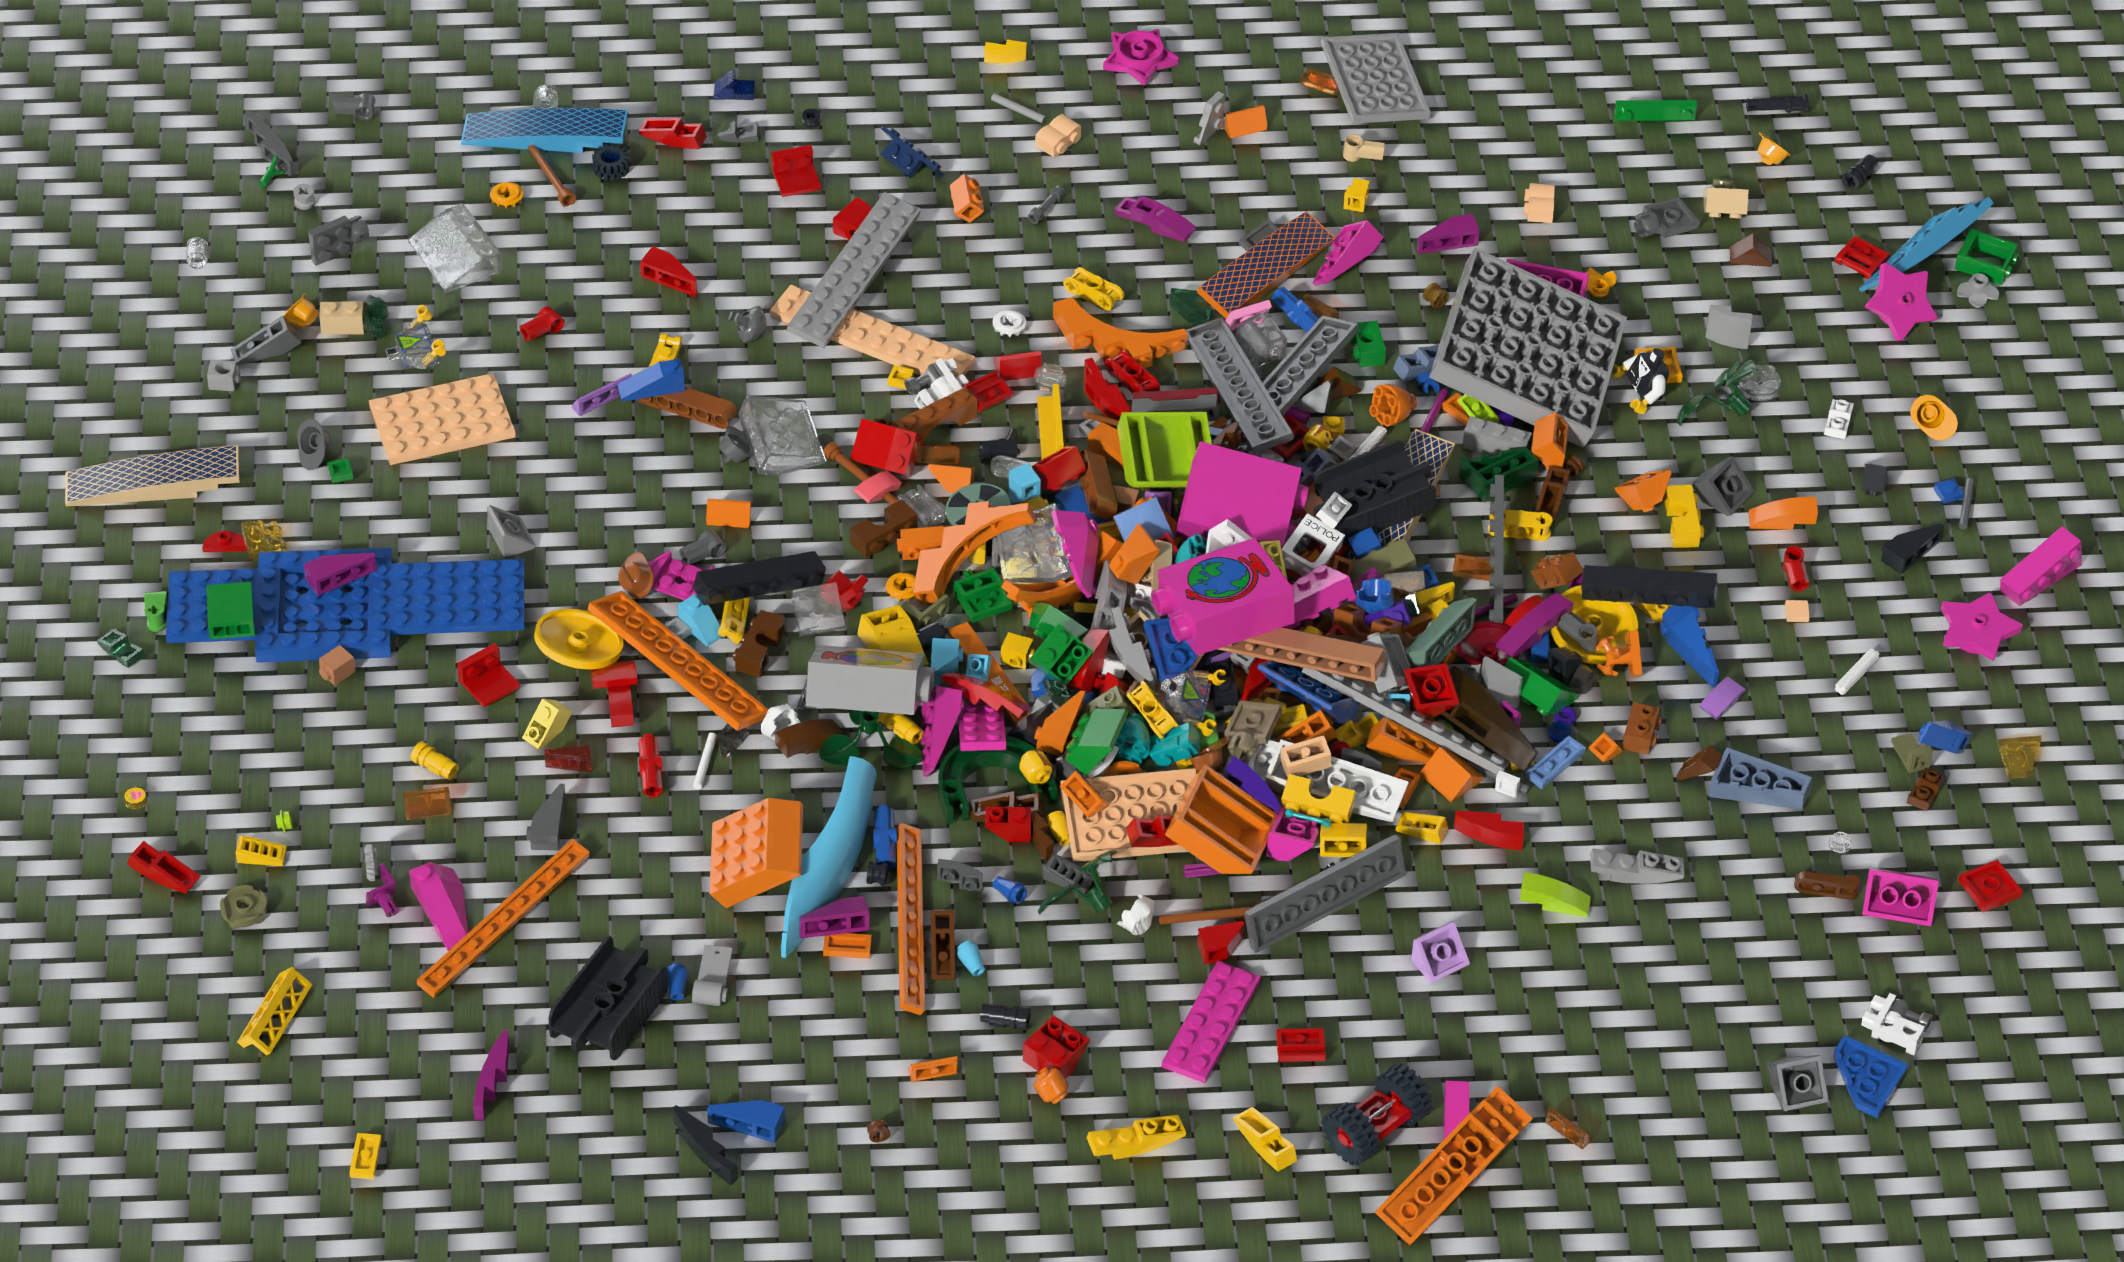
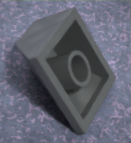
M1733 456L1703 472L1691 484L1703 503L1727 516H1731L1754 492V489Z
M1821 1055L1787 1057L1767 1062L1771 1086L1782 1111L1829 1102Z

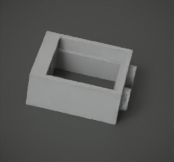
M1380 632L1367 636L1368 640L1361 644L1382 648L1385 654V668L1375 682L1378 693H1394L1409 688L1404 670L1411 669L1399 634H1390V632L1380 634Z

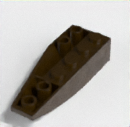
M1451 667L1449 672L1459 704L1441 714L1526 772L1538 752L1486 687L1458 667Z

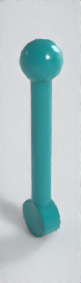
M1292 809L1285 811V815L1289 818L1294 816L1321 823L1325 827L1331 826L1332 821L1328 818L1320 819L1296 813Z

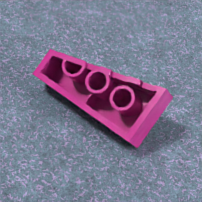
M2063 526L2060 527L2000 579V591L2019 607L2030 601L2033 597L2082 565L2081 541Z
M1322 564L1315 567L1306 576L1299 578L1291 585L1294 592L1295 623L1282 628L1292 630L1300 626V621L1319 617L1318 612L1328 607L1333 610L1339 607V602L1348 599V601L1355 599L1356 595L1350 577Z

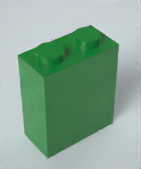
M251 582L206 585L210 640L255 636Z

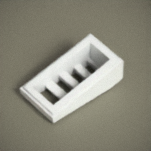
M1107 650L1101 671L1102 676H1106L1107 672L1119 678H1123L1126 668L1116 654Z

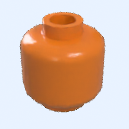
M1045 1067L1035 1075L1037 1079L1033 1087L1044 1102L1055 1104L1068 1094L1069 1084L1057 1068L1048 1070Z

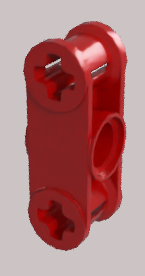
M1121 350L1114 358L1105 360L1104 365L1107 372L1114 376L1132 394L1144 391H1160L1158 380L1136 362L1127 351Z

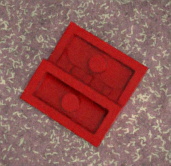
M634 660L617 661L604 668L590 669L593 689L638 684Z

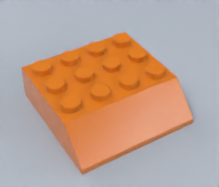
M1205 764L1191 780L1165 835L1220 874H1252L1268 842L1269 832L1278 815Z
M767 798L712 823L710 895L725 908L731 907L801 876L803 803Z

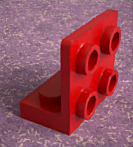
M811 145L771 152L772 173L782 197L821 190V184L813 166V149Z
M495 643L457 663L459 682L483 707L520 688V683L501 664L500 649Z

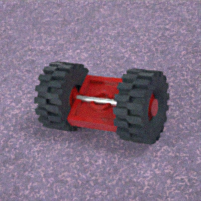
M1395 1063L1376 1077V1081H1374L1376 1086L1374 1088L1375 1092L1356 1106L1354 1104L1349 1105V1102L1341 1103L1326 1114L1321 1121L1323 1125L1322 1132L1326 1133L1324 1137L1326 1140H1329L1331 1149L1334 1148L1336 1150L1335 1154L1341 1155L1342 1160L1348 1161L1350 1165L1353 1166L1355 1164V1166H1359L1380 1149V1140L1400 1125L1406 1126L1408 1124V1126H1412L1430 1113L1433 1108V1101L1430 1099L1432 1095L1430 1092H1427L1426 1089L1428 1087L1422 1083L1420 1075L1417 1077L1415 1075L1416 1071L1413 1069L1409 1070V1066L1406 1064Z

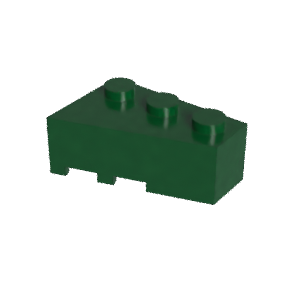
M1527 447L1500 451V454L1492 456L1481 454L1480 458L1468 460V457H1464L1460 461L1459 477L1485 503L1494 498L1490 497V484L1495 483V475H1504V493L1537 478L1539 460Z

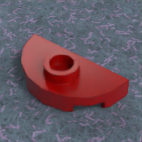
M232 531L216 532L210 535L202 546L203 552L247 551L244 538Z

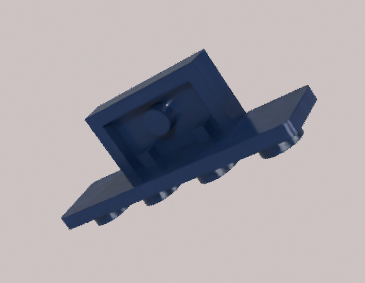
M885 126L881 127V130L892 139L881 153L887 161L910 179L922 164L926 165L941 178L944 174L939 170L941 166L935 160L931 159L928 161L926 159L927 155L919 148L914 150L912 148L914 145L906 138L901 140L899 138L900 134L892 127L890 129H887Z

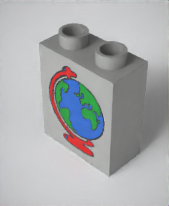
M818 645L808 661L806 706L914 715L919 702L929 703L930 693L934 689L935 667H924V653Z

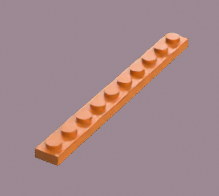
M900 823L897 827L900 1009L921 1015L925 1011L921 829Z
M574 839L569 841L417 979V985L435 998L588 859L590 852Z

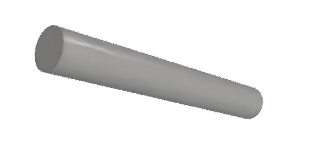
M996 93L991 97V101L1042 124L1046 121V116Z

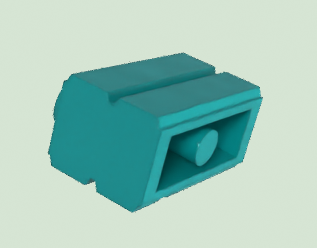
M1191 722L1179 725L1177 728H1172L1164 735L1162 740L1157 734L1150 736L1151 747L1149 754L1159 767L1168 766L1171 763L1200 753L1199 743L1201 735Z

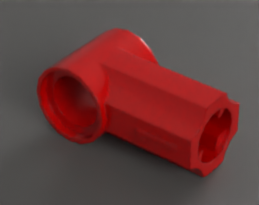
M546 306L539 311L537 317L519 327L523 338L528 342L548 331L557 333L563 328L565 321L552 307Z
M1797 546L1788 547L1785 550L1782 568L1787 574L1790 589L1800 592L1809 587V579L1804 563V551Z

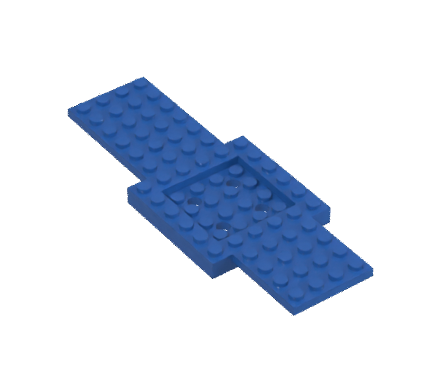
M392 548L259 552V564L256 569L169 572L166 642L255 640L257 663L319 660V658L339 645L349 652L354 659L391 658V635L525 630L524 559L393 564ZM374 553L376 558L377 571L317 596L305 579L304 564L322 556ZM251 582L255 636L210 640L206 585ZM344 589H352L351 592H343ZM302 590H307V591H308V592L305 593V594H300V593H298L299 591H302ZM345 621H350V622H352V623L349 624V625H343V624H342V623L345 622ZM300 623H306V624H307V625L304 626V627H299V626H297V625L300 624Z

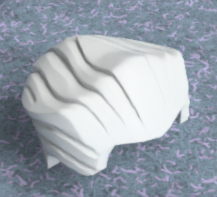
M788 704L771 707L761 724V732L775 741V732L801 722L797 718V712H794V709Z
M1141 894L1138 895L1139 899L1135 901L1131 910L1123 911L1122 921L1117 923V925L1127 929L1133 935L1145 933L1150 928L1155 902Z

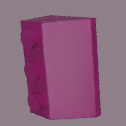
M1869 867L1862 915L1931 926L1939 880L1937 878Z

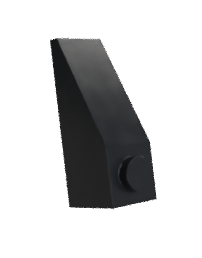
M1937 524L1896 535L1892 540H1887L1881 549V561L1902 575L1942 541L1944 525Z

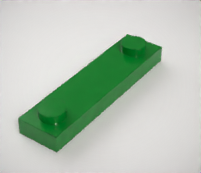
M1616 100L1614 121L1695 120L1697 101Z

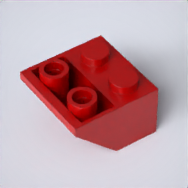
M1065 446L1032 466V469L1041 480L1040 489L1042 491L1047 489L1052 491L1058 490L1064 486V482L1079 478L1081 476L1080 473L1087 470L1077 446Z
M1052 1015L1023 1043V1061L1037 1071L1045 1067L1048 1070L1057 1068L1066 1079L1074 1072L1090 1039Z

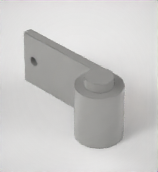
M712 945L704 946L698 980H695L693 986L692 1003L721 1006L722 1002L727 1001L728 988H725L733 951L732 948Z

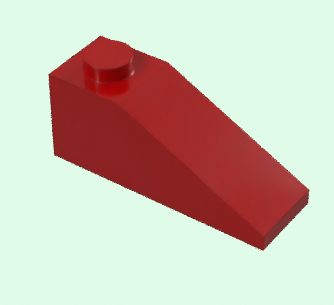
M652 246L640 261L641 277L695 297L698 295L697 279L670 252Z

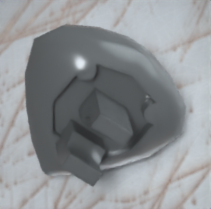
M760 306L753 307L743 314L730 312L728 319L737 324V332L743 343L754 341L765 332L766 317Z

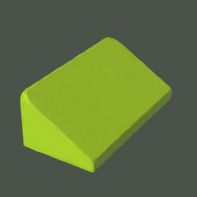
M1466 394L1457 400L1471 417L1498 423L1500 420L1489 405Z

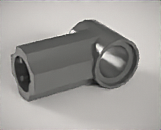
M362 93L358 98L334 97V114L356 115L361 120H369L373 117L375 97L369 93Z
M709 529L704 531L697 541L680 548L679 551L683 562L691 565L708 556L712 558L721 556L727 546L714 530Z
M1566 612L1558 623L1559 628L1580 643L1584 651H1595V647L1600 642L1596 626L1586 623L1573 612Z

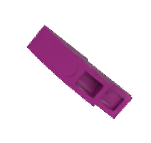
M1126 196L1115 208L1116 216L1148 225L1151 232L1178 241L1186 242L1196 230V226L1179 213L1144 196H1140L1137 200Z

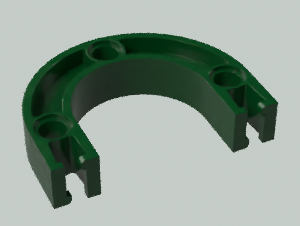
M1005 736L1006 750L961 751L959 744L946 755L938 773V798L946 823H955V817H953L954 808H960L963 821L969 820V803L962 784L970 774L987 767L1010 769L1025 780L1030 794L1039 792L1042 797V791L1047 790L1050 795L1051 804L1057 803V786L1053 774L1051 773L1049 780L1045 783H1029L1019 769V764L1026 752L1030 750L1037 751V749L1029 743L1014 737Z

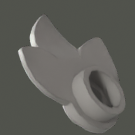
M1977 273L1969 279V282L1959 285L1957 296L1967 297L1973 307L1980 308L1985 306L1988 299L1997 300L1999 291L1996 287L1990 285L1987 276Z

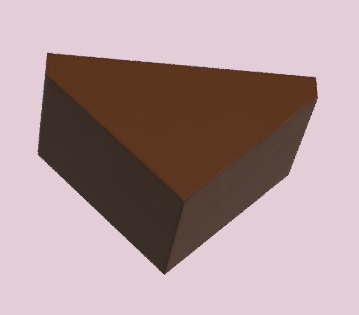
M1751 234L1730 246V264L1771 267L1772 252L1755 234Z
M1335 366L1313 386L1314 390L1331 379L1333 381L1330 401L1361 392L1353 376Z

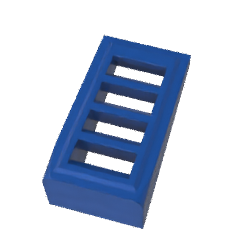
M1549 630L1542 634L1540 642L1532 646L1531 663L1547 664L1548 651L1550 650Z

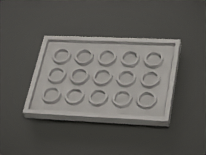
M1398 33L1322 37L1321 46L1352 124L1430 119V109Z

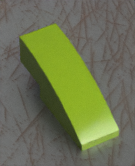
M1524 872L1520 901L1542 904V910L1588 917L1591 898L1589 895L1559 880Z

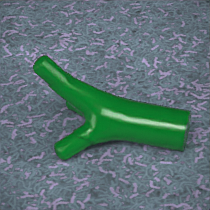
M274 156L270 167H266V173L259 181L261 186L266 187L274 176L284 174V170L275 169L278 156Z

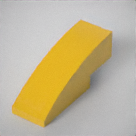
M1251 1107L1233 1117L1235 1124L1248 1142L1276 1171H1280L1297 1161L1295 1146L1281 1136L1280 1128L1255 1108Z

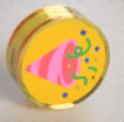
M131 787L124 793V803L130 809H140L147 803L146 791L141 787Z

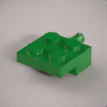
M994 568L977 574H973L972 570L968 569V571L965 570L963 572L965 578L954 581V594L972 623L1012 610V602L1006 596L1007 594L1004 589L1001 588L1003 582Z

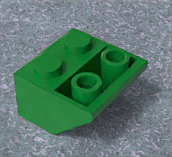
M1058 623L1029 658L1028 662L1046 676L1066 686L1092 654L1093 650Z

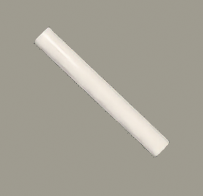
M715 733L708 734L693 783V787L696 789L702 788L717 739Z

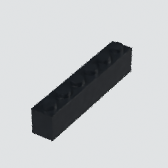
M811 551L697 571L693 589L703 605H710L821 585L826 567L817 553Z
M1584 565L1581 583L1582 600L1715 608L1718 591L1717 573Z

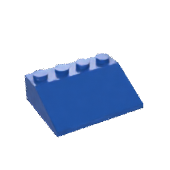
M1271 660L1258 665L1257 668L1271 682L1276 684L1278 689L1292 693L1297 700L1311 704L1316 711L1321 709L1323 713L1331 716L1333 721L1343 724L1354 719L1360 702L1302 672L1303 667Z

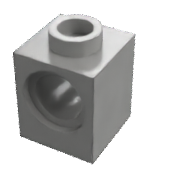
M210 360L207 372L209 390L234 391L236 383H239L241 378V372L237 370L236 361Z

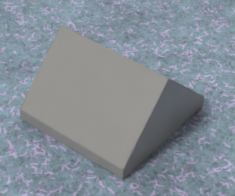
M492 505L487 507L488 527L504 558L532 550L536 547L520 516Z
M1485 656L1483 658L1480 684L1491 692L1500 705L1503 700H1506L1517 709L1520 703L1523 677Z

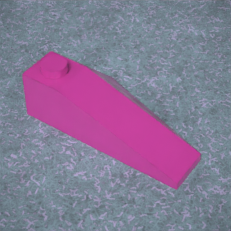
M1368 220L1344 225L1336 236V240L1332 242L1331 245L1334 249L1326 254L1325 258L1328 261L1320 267L1313 284L1315 286L1327 284L1369 254L1374 253L1379 248V243L1383 236Z
M936 686L930 693L929 703L922 702L921 728L925 729L921 741L922 744L926 745L922 754L923 777H928L935 769L956 720L963 711L964 699H962L961 690Z
M1282 806L1269 832L1266 856L1277 861H1289L1312 848L1319 834L1316 827L1317 822L1294 816L1289 818L1285 815V807ZM1302 811L1296 812V813L1308 815L1307 813L1302 812Z
M430 862L409 870L411 889L447 951H449L468 934L463 885L454 869Z

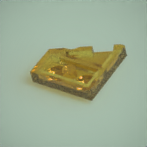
M2041 735L1998 740V748L2008 779L2031 777L2041 743Z

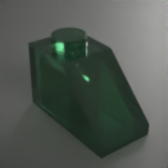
M1171 288L1170 306L1188 323L1203 324L1210 321L1212 306L1196 290Z

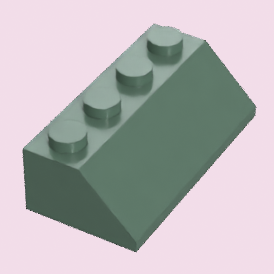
M1468 598L1454 601L1447 608H1443L1435 621H1430L1426 630L1422 634H1418L1409 647L1404 648L1411 668L1439 664L1470 633L1474 625L1477 599Z

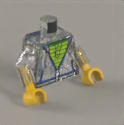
M420 305L417 308L416 313L419 317H415L402 332L395 335L396 346L386 349L388 361L400 358L403 367L406 369H426L428 366L439 365L438 355L444 356L446 354L445 344L440 339L434 341L427 324L423 323V320L428 321L432 318V313L425 305Z
M1222 669L1217 670L1214 674H1208L1209 671L1200 670L1181 672L1179 676L1167 678L1162 682L1161 690L1166 692L1165 708L1172 713L1178 725L1191 722L1196 729H1201V733L1204 736H1210L1214 732V730L1207 728V726L1210 728L1216 726L1214 720L1208 719L1203 723L1211 687L1208 680L1217 686L1223 684L1225 680L1217 678V675L1222 676L1226 674Z

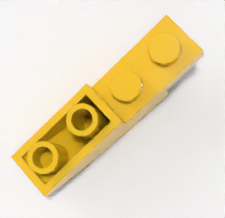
M1179 1115L1135 1120L1131 1127L1088 1132L1087 1140L1094 1156L1112 1154L1114 1160L1164 1147L1186 1136V1131Z

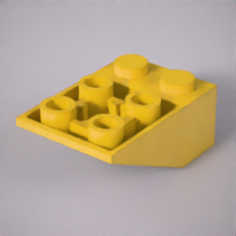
M900 605L861 615L857 635L868 649L924 653L912 621ZM925 656V657H924V667H928V666H929V663H928L927 658H926V656Z

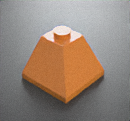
M935 463L928 464V469L947 492L954 493L962 487L973 484L976 468Z
M1671 470L1648 471L1614 487L1615 491L1633 510L1651 511L1655 509V504L1663 499L1671 476Z
M1138 523L1108 566L1118 579L1138 584L1161 550L1143 525Z

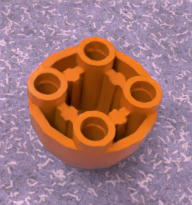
M1379 385L1374 389L1370 414L1372 417H1376V420L1383 426L1397 425L1404 421L1411 411L1416 408L1417 399L1414 394L1397 385Z

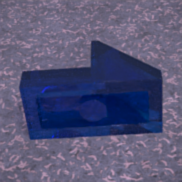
M734 69L715 82L713 99L754 100L755 81L735 80Z

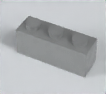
M1470 416L1464 430L1462 449L1487 454L1488 456L1498 455L1500 451L1527 447L1530 450L1532 433Z

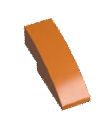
M1788 498L1749 510L1750 529L1793 530L1794 524H1816L1818 515L1817 498Z

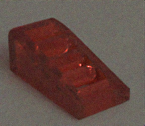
M590 745L544 749L546 768L592 772Z

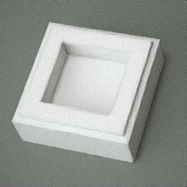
M1499 771L1496 776L1495 790L1516 798L1519 793L1520 778Z

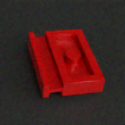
M997 370L964 385L977 399V410L980 413L1011 399L1014 395L1004 379L997 375Z
M1323 1028L1276 1029L1278 1062L1325 1061Z

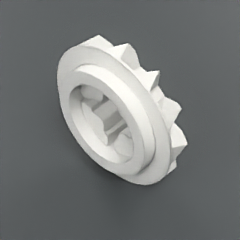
M1005 310L994 316L993 326L995 332H1000L1001 336L1008 334L1009 337L1012 334L1018 336L1020 332L1025 330L1026 319L1017 311Z

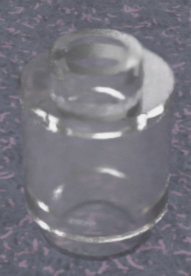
M195 237L187 242L186 261L191 268L201 269L207 263L208 243L202 238Z

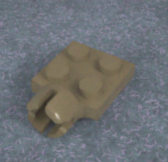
M1239 701L1224 732L1225 737L1231 738L1227 748L1232 757L1234 756L1241 760L1244 753H1246L1243 760L1247 761L1252 757L1259 744H1268L1282 714L1281 705Z

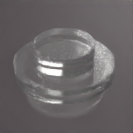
M1836 832L1830 837L1829 847L1834 852L1846 853L1851 849L1852 841L1847 833Z

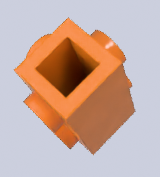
M963 174L950 185L951 198L956 216L971 223L984 212L983 199L980 193L979 182L975 178H970Z
M944 526L900 529V538L896 539L897 551L902 552V559H919L920 550L941 548Z

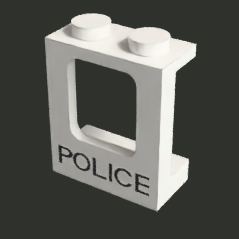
M1307 513L1281 549L1285 568L1292 569L1302 577L1306 576L1315 567L1328 563L1332 555L1341 548L1345 535ZM1304 534L1326 546L1314 563L1305 560L1293 552L1294 547Z

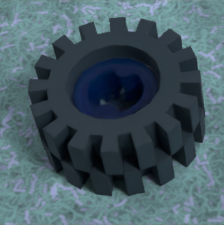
M604 144V148L599 146L598 150L595 149L592 155L594 174L598 175V178L604 177L606 181H608V178H611V181H615L616 177L619 180L621 175L625 177L629 173V152H626L625 147L621 149V145L615 147V144H611L608 147V144Z

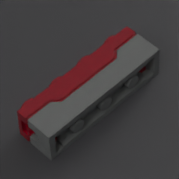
M1217 387L1133 393L1131 412H1207L1208 422L1219 421L1221 399Z

